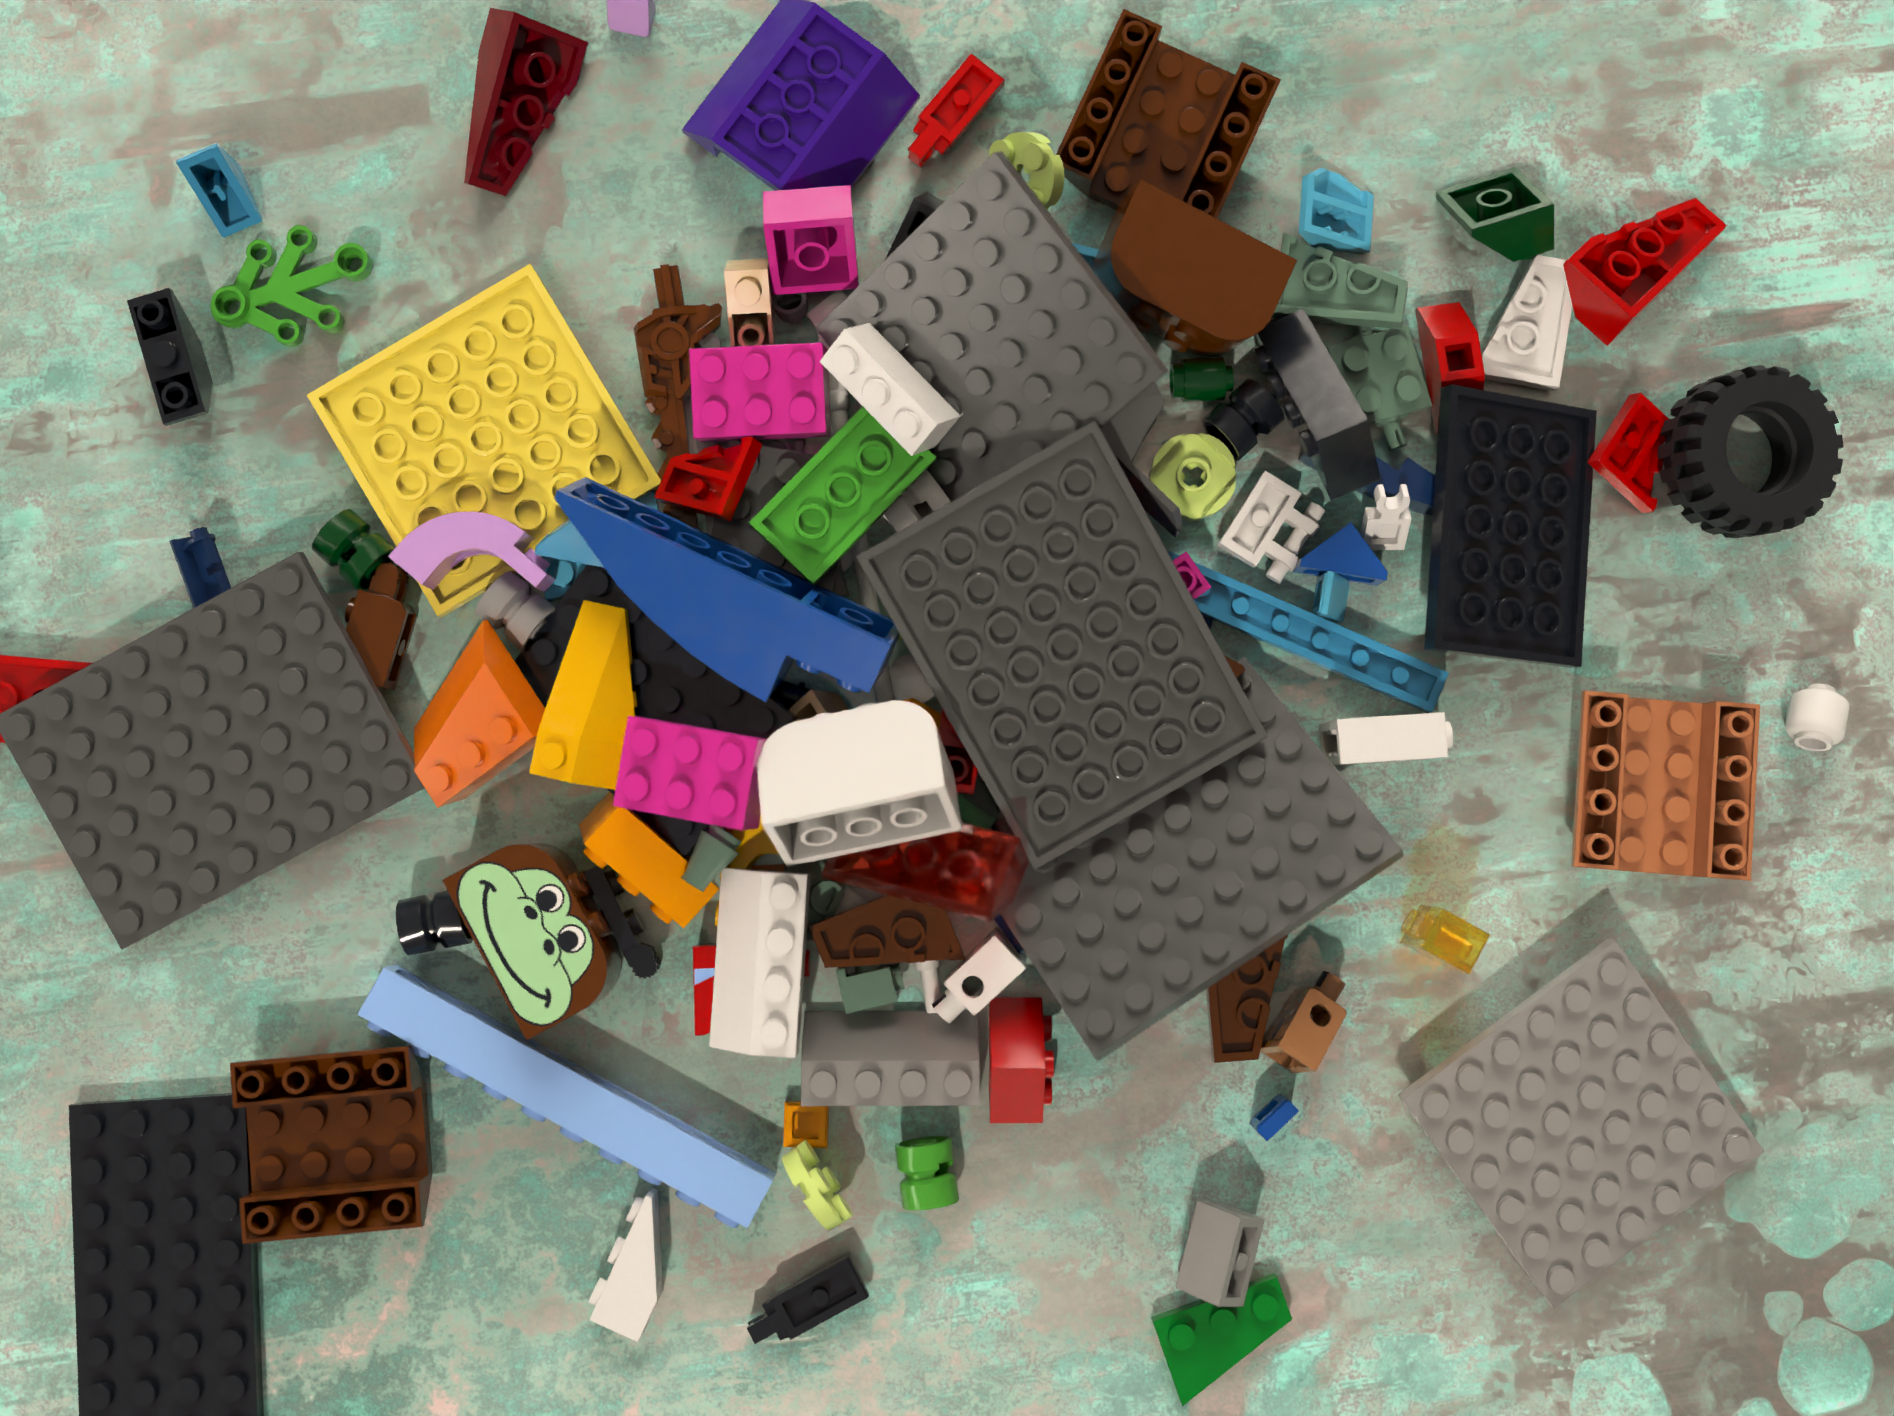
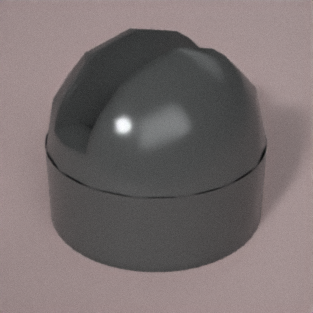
M805 293L773 295L772 303L775 312L783 322L792 324L800 322L805 318L808 312V300Z

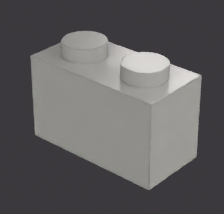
M1197 1201L1195 1210L1189 1220L1190 1231L1185 1252L1180 1258L1178 1265L1179 1276L1176 1288L1218 1307H1243L1265 1219L1223 1202Z

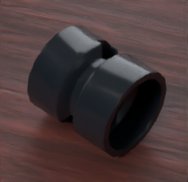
M1249 378L1229 395V404H1218L1202 419V424L1207 434L1224 443L1232 453L1234 460L1237 461L1258 444L1257 435L1266 437L1285 419L1284 413L1274 397L1261 384Z
M448 891L435 893L431 901L426 895L398 900L396 904V926L400 943L408 956L434 951L438 943H441L444 948L472 943L473 938Z

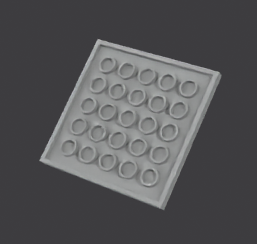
M1611 938L1606 939L1398 1094L1411 1115L1546 1302L1553 1309L1764 1152L1761 1145L1617 941Z

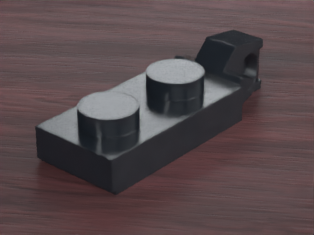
M847 1254L772 1295L769 1300L762 1303L765 1312L749 1321L746 1328L754 1344L774 1333L778 1335L780 1341L788 1337L792 1340L869 1297V1291L850 1254Z

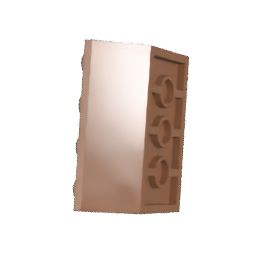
M1582 691L1571 867L1751 881L1760 704L1723 701L1694 703L1628 697L1629 694Z

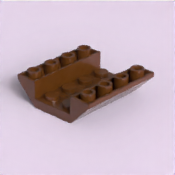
M1123 9L1056 155H1060L1063 162L1064 177L1088 198L1117 210L1120 202L1140 180H1143L1218 219L1281 79L1244 62H1241L1236 75L1159 41L1163 26Z
M411 1045L230 1063L233 1108L246 1107L252 1186L251 1193L239 1198L242 1244L416 1228L425 1225L433 1173L427 1090Z

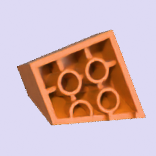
M488 620L482 621L414 727V772L437 808L466 799L535 747L538 729L545 712V707Z

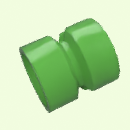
M927 1136L895 1144L897 1169L905 1174V1178L899 1183L903 1209L930 1210L953 1205L959 1201L957 1177L949 1172V1167L955 1162L951 1137Z

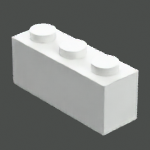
M870 323L845 328L819 361L911 456L935 448L960 418V415Z

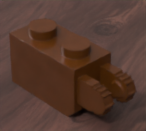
M390 562L380 563L381 565L377 566V570L374 571L376 574L372 577L368 592L358 589L356 598H351L345 611V622L348 623L346 630L363 659L375 685L395 690L418 616L411 605L404 603L408 589L407 583H410L408 582L410 578L408 573L401 569L400 566L396 567L394 563Z

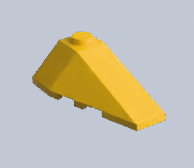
M583 600L538 729L529 773L569 783L616 790L628 716H635L634 707H637L636 692L632 690L630 665L633 662L628 609Z

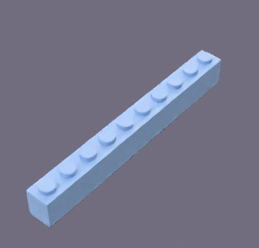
M396 964L383 967L357 1014L369 1021L367 1027L375 1033L385 1037H391L394 1034L407 1042L405 1046L411 1045L414 1054L423 1058H429L432 1055L445 1062L444 1069L450 1074L461 1079H468L469 1076L484 1084L482 1089L490 1096L503 1101L508 1097L523 1105L521 1111L530 1118L540 1122H544L546 1118L561 1126L559 1131L565 1137L578 1143H583L584 1139L600 1147L598 1153L605 1159L616 1164H622L623 1161L638 1168L637 1175L645 1181L654 1185H660L663 1182L677 1190L675 1195L679 1199L695 1207H698L700 1203L716 1211L714 1214L715 1218L730 1227L737 1228L740 1224L748 1228L777 1173L534 1039L526 1040L523 1033Z

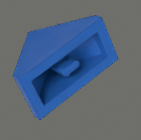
M1352 522L1300 558L1295 569L1292 571L1313 576H1320L1327 571H1332L1350 582L1375 586L1386 581L1388 574L1386 568Z

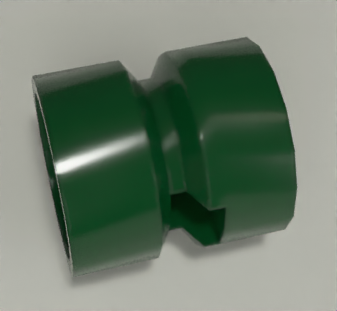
M351 509L343 510L331 518L321 528L312 543V550L328 565L332 567L340 565L339 574L357 590L369 588L372 577L376 574L374 571L377 570V566L381 565L380 563H394L388 556L395 547L378 533L370 535L371 526Z

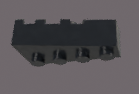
M1301 309L1268 323L1256 334L1259 347L1253 349L1255 359L1262 373L1269 371L1268 381L1277 401L1283 400V409L1292 429H1297L1306 456L1311 458L1330 499L1333 500L1381 480L1368 419L1305 310Z

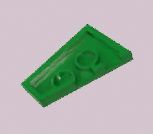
M1275 1273L1249 1282L1243 1307H1218L1200 1299L1151 1317L1182 1407L1292 1320Z

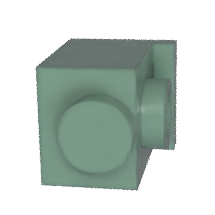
M899 963L881 966V964L854 966L855 972L848 974L847 967H838L836 969L846 1014L898 1002L897 991L905 989Z

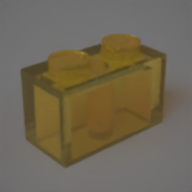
M1420 905L1418 910L1412 909L1406 916L1401 926V932L1404 933V936L1400 943L1445 968L1470 974L1490 934L1443 908Z

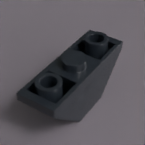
M166 288L127 300L163 425L168 426L208 414L213 381L201 341L173 290Z

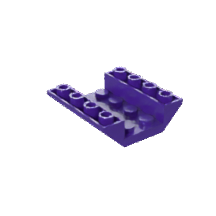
M780 0L682 128V132L715 157L720 152L724 153L774 191L851 185L852 189L920 99V94L884 52L814 2L805 0Z

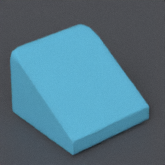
M1327 571L1320 575L1316 581L1311 613L1331 622H1343L1349 592V581L1332 571Z

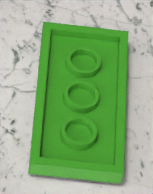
M862 406L749 522V525L809 583L815 586L936 461V456L929 450L911 456Z

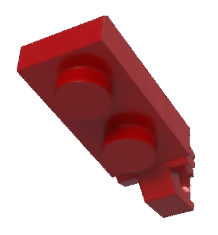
M970 54L918 116V123L913 128V132L918 137L908 148V158L922 168L936 150L944 155L949 148L952 149L1004 87L1005 79L976 56Z

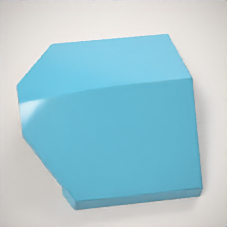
M1319 168L1302 177L1298 233L1316 249L1320 246L1335 252L1368 253L1371 246L1374 196L1368 191L1362 192L1341 174Z

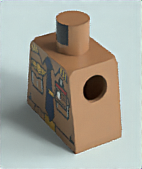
M1322 971L1313 988L1309 986L1295 989L1265 1033L1260 1052L1291 1073L1316 1072L1347 1015L1346 1009L1336 1003L1346 984L1337 976L1327 971Z

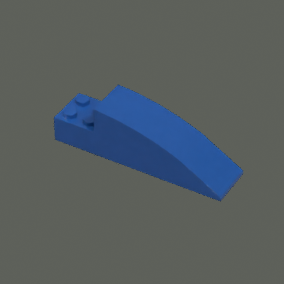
M587 477L557 490L554 499L617 586L657 626L690 654L728 681L762 701L767 702L784 682L794 659H796V664L800 668L819 674L821 671L837 678V683L841 687L856 693H860L862 690L870 693L883 673L900 636L892 619L817 584L813 586L800 576Z

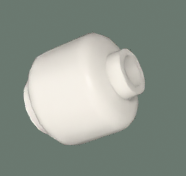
M1809 685L1808 689L1795 692L1789 700L1785 722L1786 733L1800 748L1810 751L1829 750L1832 745L1840 743L1846 736L1850 713L1849 702L1841 694L1836 693V689L1830 685Z

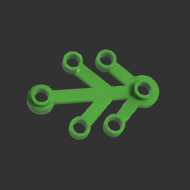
M296 225L287 233L288 243L267 285L253 289L261 269L271 267L276 262L277 253L265 240L257 239L249 243L246 249L247 258L234 284L221 287L213 294L210 305L211 313L218 323L227 328L236 329L246 324H251L274 335L276 340L289 348L296 347L304 339L302 327L291 319L278 320L257 308L275 302L315 321L317 326L323 331L336 333L344 325L343 314L333 305H320L299 295V293L342 278L354 282L364 280L372 271V258L360 245L346 243L336 250L333 262L293 275L302 256L313 252L317 245V238L306 226ZM301 234H307V242L302 246H296L297 237ZM261 248H267L266 257L262 260H256L257 251ZM355 259H362L361 268L357 271H350L351 262ZM233 302H240V309L235 314H230V305ZM331 312L335 313V321L330 325H324L323 319L325 315ZM288 327H294V336L285 340L283 338L284 330Z

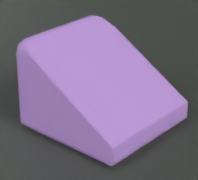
M607 0V18L611 30L642 37L650 35L656 11L653 0Z

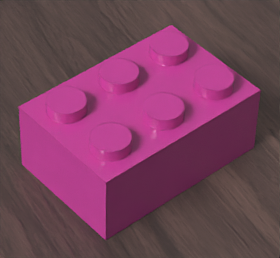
M823 343L689 349L693 438L703 443L725 442L729 440L741 441V438L747 436L754 437L756 440L831 437L829 372L819 362L828 349Z
M628 716L613 806L738 830L758 829L761 808L757 763L767 739L648 717Z

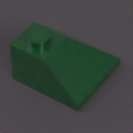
M1517 167L1436 192V200L1472 238L1513 262L1530 260L1538 254L1554 250V203Z

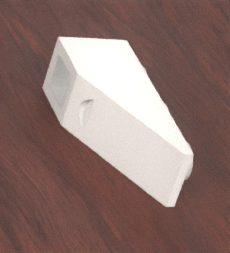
M653 1187L645 1198L636 1197L626 1218V1221L633 1224L626 1239L618 1237L608 1257L607 1262L614 1265L608 1280L600 1277L588 1302L595 1306L589 1319L590 1321L636 1342H639L663 1292L658 1190Z

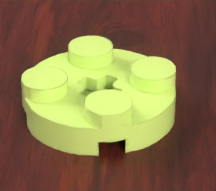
M1016 132L1009 134L1003 140L993 142L989 149V157L994 152L1002 151L1020 175L1024 167V172L1030 176L1029 182H1026L1046 210L1050 206H1055L1063 192L1064 166L1060 155H1054L1051 147L1047 144L1051 143L1050 140L1044 135L1035 132Z
M1199 433V435L1181 434L1168 440L1159 449L1152 461L1149 480L1179 507L1183 519L1193 522L1214 515L1230 500L1236 486V465L1232 453L1219 439ZM1198 466L1203 471L1200 475L1201 481L1204 482L1203 485L1199 487L1195 484L1187 486L1183 482L1186 476L1182 469L1187 467L1193 470Z
M804 1140L782 1156L783 1165L794 1187L800 1186L806 1196V1199L803 1200L826 1230H832L853 1217V1213L845 1199L840 1194L836 1195L835 1193L841 1189L838 1179L828 1166L822 1170L818 1167L819 1158L808 1141Z

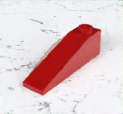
M1693 198L1659 211L1652 218L1635 223V221L1624 224L1618 231L1607 235L1600 233L1592 236L1563 264L1575 318L1608 346L1684 271L1727 225L1700 201Z

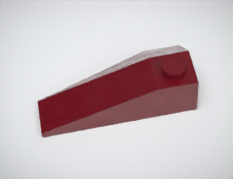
M490 8L478 53L464 183L499 195L506 196L532 156L531 148L543 129H549L554 121L553 113L564 96H570L575 88L587 49V41L516 12Z

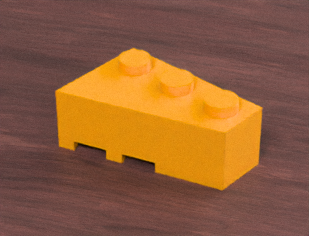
M609 791L579 824L583 843L587 846L583 850L584 854L600 868L603 869L608 864L619 873L620 876L616 880L630 894L636 897L641 892L653 903L649 908L662 921L670 924L674 920L681 927L685 928L719 890L715 879L706 887L704 892L681 879L691 857L684 856L631 809L613 806L614 795Z

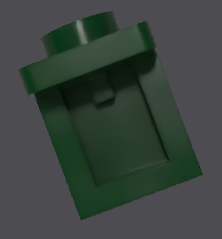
M976 776L974 795L961 793L958 796L962 829L971 836H974L978 830L986 835L1001 810L985 782Z

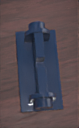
M207 527L190 531L191 537L169 541L193 609L231 588L215 544V535L209 534Z

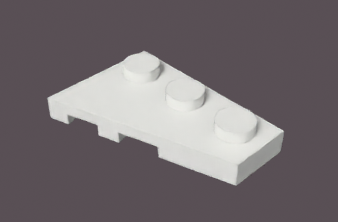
M1536 255L1531 260L1482 352L1485 379L1555 391L1560 387L1572 311L1571 297L1563 267L1566 260Z

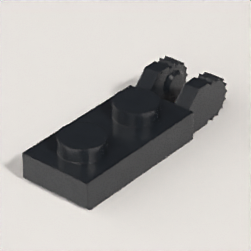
M595 866L585 871L586 874L584 875L629 967L633 968L632 972L635 973V976H639V978H650L651 975L653 976L657 973L661 962H659V958L656 956L655 947L643 943L639 936L645 930L634 908L627 910L620 897V894L624 893L625 889L616 880L619 877L618 873L614 869L608 871L606 866L603 869Z

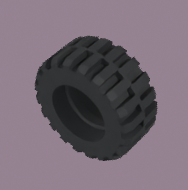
M1763 365L1735 370L1708 379V381L1697 384L1688 390L1686 397L1679 399L1671 409V415L1675 418L1664 421L1660 433L1666 439L1664 444L1658 445L1657 458L1664 460V470L1659 471L1662 483L1668 482L1671 488V492L1667 496L1672 504L1684 507L1681 514L1691 524L1701 522L1700 527L1703 531L1712 535L1722 533L1725 538L1753 537L1776 533L1781 530L1792 529L1803 524L1806 517L1814 516L1823 507L1824 502L1821 499L1831 497L1837 482L1832 480L1833 476L1841 474L1843 459L1838 458V449L1843 448L1842 435H1837L1834 425L1839 423L1834 410L1828 411L1824 404L1828 400L1819 389L1811 391L1809 389L1810 381L1799 374L1790 376V372L1785 368L1777 366L1765 368ZM1739 414L1751 419L1763 430L1772 451V466L1769 477L1758 492L1749 489L1737 479L1727 458L1726 441L1728 432Z

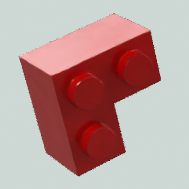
M994 997L989 1002L990 1123H1043L1044 1105H1052L1051 1078L1054 1077L1053 1050H1045V1042L1052 1041L1051 1015H1043L1042 997Z

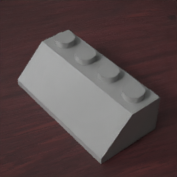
M926 1010L856 1011L848 1014L845 1011H804L801 1053V1106H980L979 1012L973 1015L969 1010H964L949 1024L938 1013L927 1014Z

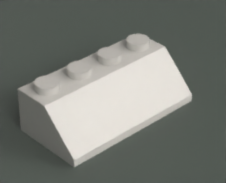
M725 868L721 872L709 1047L747 1055L796 1058L800 1046L811 873Z

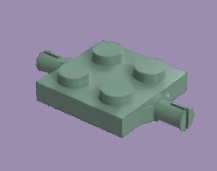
M1351 325L1354 333L1352 338L1329 345L1326 348L1367 417L1369 426L1383 427L1389 451L1407 445V442L1405 441L1399 421L1409 414L1424 411L1433 406L1408 325H1403L1402 329L1392 328L1384 331L1371 330L1368 326Z

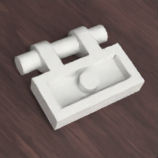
M1264 471L1217 546L1253 568L1257 566L1263 555L1269 557L1273 563L1265 575L1270 580L1280 584L1288 571L1292 572L1295 569L1299 560L1297 556L1308 538L1313 539L1320 528L1318 522L1325 510L1320 505L1310 502L1303 514L1293 507L1302 493L1269 472ZM1285 522L1292 527L1293 531L1282 547L1274 542L1273 539Z

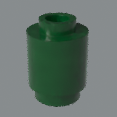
M1223 357L1181 359L1180 363L1171 364L1169 372L1171 398H1181L1182 402L1224 401L1226 392L1233 391L1234 374L1232 365L1226 366Z

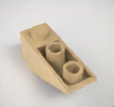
M768 258L728 260L724 269L731 347L776 345L775 313L772 303L773 291Z

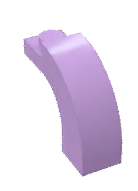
M456 512L431 519L410 532L388 556L421 585L432 590L435 589L455 565L464 559L477 555H490L501 558L534 587L544 593L556 580L546 572L551 565L540 555H535V551L532 548H529L526 553L523 552L534 540L533 537L503 518L481 512Z

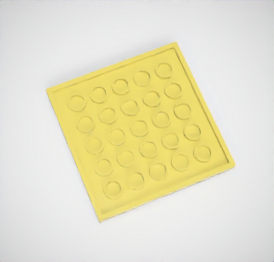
M528 264L307 394L308 399L396 547L410 532L431 519L456 512H481L503 518L525 531L534 540L523 552L526 553L529 548L535 551L536 545L547 534L569 519L554 499L557 490L587 477L637 500L653 490L656 491L661 482L657 472L531 264ZM477 555L464 559L455 565L434 590L421 585L418 581L417 583L436 615L442 618L486 592L491 584L505 572L512 571L514 574L518 572L501 558L490 555Z

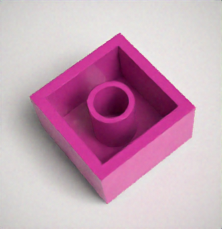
M851 185L763 192V226L773 295L856 289L859 286Z

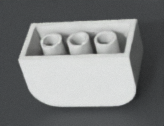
M899 700L878 704L866 703L846 711L820 713L813 718L799 720L781 727L763 745L757 763L762 826L787 867L962 830L952 766L932 717L925 709L914 703Z

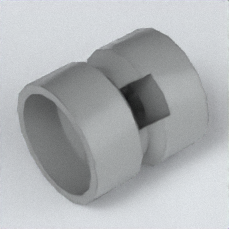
M508 571L501 575L486 590L475 608V614L482 620H488L495 630L504 627L506 639L520 651L524 652L526 644L530 639L533 640L535 634L546 623L545 619L556 609L552 603L540 594L530 596L531 587L512 571Z

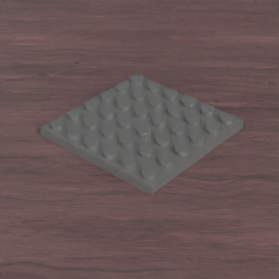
M1002 151L994 152L815 328L827 345L831 347L845 328L870 323L960 415V418L936 447L929 449L936 456V461L927 471L944 491L950 502L1093 421H1096L1101 429L1169 371Z

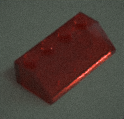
M961 823L962 830L828 858L821 875L823 878L991 922L1015 900L1029 861L1020 837Z

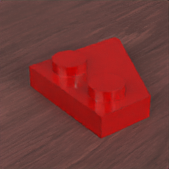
M1640 392L1628 396L1587 463L1641 513L1654 512L1657 507L1658 499L1652 498L1651 492L1654 474L1659 473L1663 466V459L1657 458L1658 445L1665 442L1666 437L1662 436L1660 432L1664 421L1669 420V418Z
M747 436L741 438L740 445L723 449L721 446L715 445L704 448L697 454L686 453L672 457L654 498L669 506L730 522L762 444L754 437Z

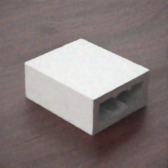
M1445 712L1336 719L1319 724L1321 750L1334 766L1448 757V748H1451L1453 745V730L1450 722H1445Z

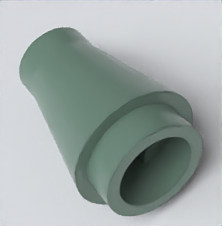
M710 824L706 832L701 830L681 879L704 892L706 887L739 855L736 850L741 841L718 826Z

